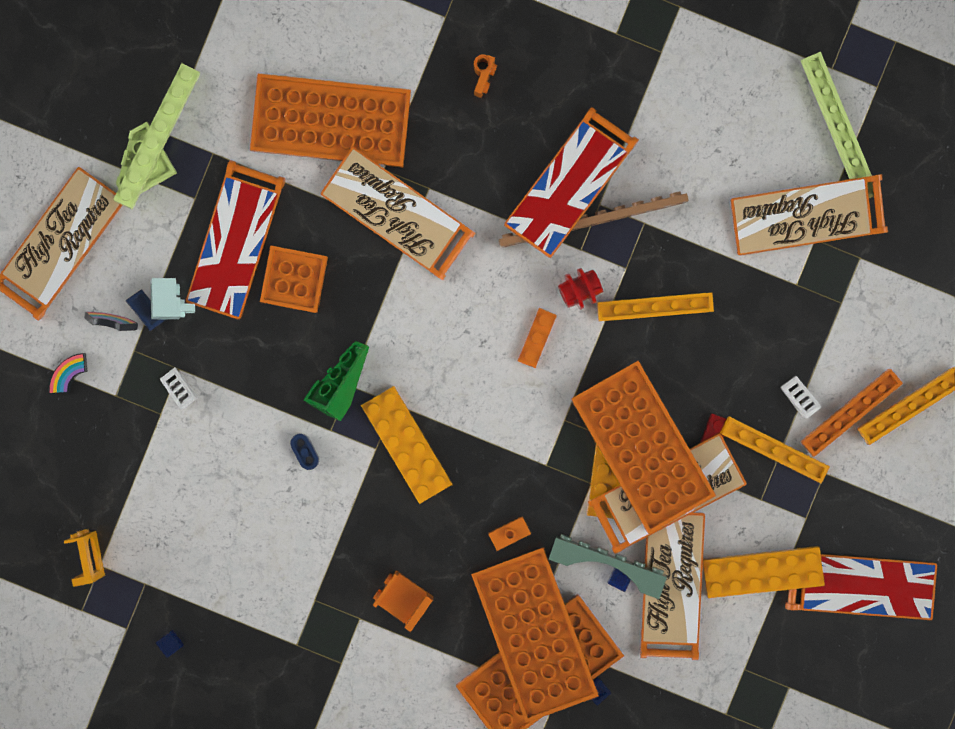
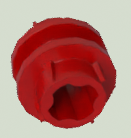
M579 268L577 269L578 277L573 279L569 273L565 275L566 281L558 285V289L567 308L577 305L581 310L584 308L583 301L587 299L592 304L597 303L595 296L603 293V288L594 270L584 273L583 269Z

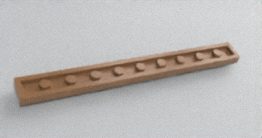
M681 191L669 194L670 197L665 199L662 196L654 197L649 203L638 201L632 203V207L625 208V205L613 208L614 211L608 213L606 210L595 212V216L591 217L585 214L572 231L684 204L689 201L687 193L681 194ZM513 233L504 234L502 239H499L500 248L526 242L517 235L513 236Z

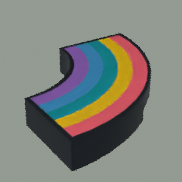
M85 312L84 318L92 325L107 326L118 331H135L138 328L137 322L122 316L100 312Z
M86 353L73 355L58 365L50 379L49 394L70 392L73 380L78 375L88 372Z

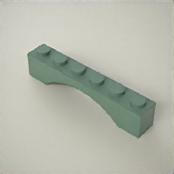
M564 534L556 536L549 560L565 566L586 561L608 564L626 574L636 584L641 593L660 599L667 579L666 574L663 573L664 570L657 567L647 568L645 563L634 560V563L627 561V557L620 554L610 555L608 554L609 551L604 548L598 547L596 550L591 548L589 543L571 541L572 537Z

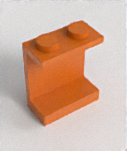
M396 570L394 574L390 573L384 581L386 584L384 589H378L373 599L375 601L373 606H381L405 623L404 628L411 632L433 601L434 596Z

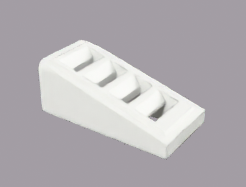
M176 367L160 378L181 410L199 398ZM175 375L177 378L169 383L167 380ZM179 381L181 384L173 389L172 386ZM184 387L185 390L178 395L176 392ZM188 393L189 396L182 400L181 398Z
M797 376L780 387L802 418H808L822 408ZM797 384L798 387L791 392L788 390ZM799 391L803 392L798 397H794V395L797 394ZM806 397L807 400L800 404L799 401ZM811 403L812 406L805 411L804 408Z

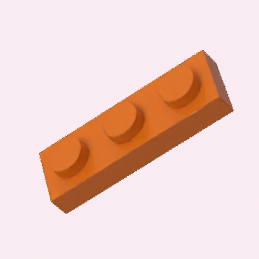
M541 308L538 309L518 358L519 362L536 368L557 315Z

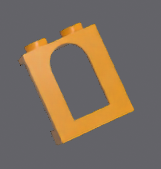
M89 529L77 531V533L71 534L69 539L64 540V544L77 541L83 569L82 574L72 579L73 587L93 583L105 576L96 531L89 532ZM89 538H90V542H91V547H92V552H93V557H94V561H95L96 570H93V566H92V561H91V556H90V551H89V545H88V540H89Z

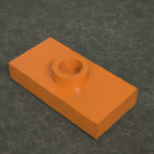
M522 516L488 534L498 551L530 535L531 532Z

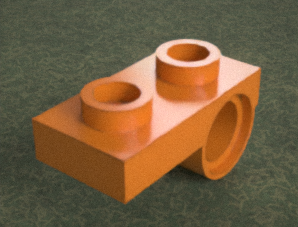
M479 55L475 58L474 71L480 77L474 90V96L482 98L483 93L487 94L490 87L488 79L490 75L494 76L497 68L495 57ZM480 62H485L488 67L482 70L477 65Z

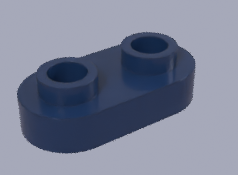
M302 433L293 436L290 446L301 467L306 470H312L317 467L319 456L309 437ZM300 439L303 440V441H304V445H303V446H299V445H298V440H300ZM308 456L313 458L312 463L307 462Z

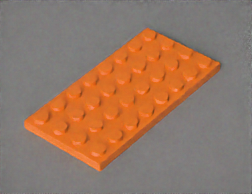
M258 73L250 151L343 161L349 150L354 147L378 165L403 168L411 90Z
M639 361L571 398L648 534L716 496Z
M544 548L471 574L525 723L599 696Z
M576 594L564 604L591 676L594 679L623 658L624 654L580 595ZM500 652L456 684L457 689L488 729H527L541 719L538 718L525 723Z

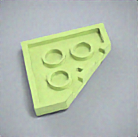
M148 122L136 127L129 133V142L122 158L121 171L116 180L118 189L150 127ZM164 149L141 193L177 174Z

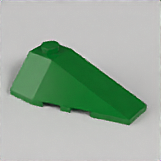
M355 341L340 356V362L334 368L330 367L326 371L328 374L324 379L316 381L304 401L326 415L341 421L352 403L369 346Z

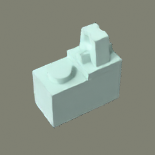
M176 278L151 279V319H180V317H185V313H195V304H185V300L176 297V295H180V285L176 284Z

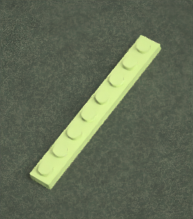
M821 52L802 59V66L849 179L872 176ZM867 182L868 195L871 198L874 196L872 182Z
M181 63L113 199L115 202L133 210L200 76L199 71Z

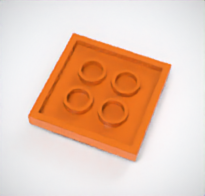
M270 246L260 302L317 313L328 257Z

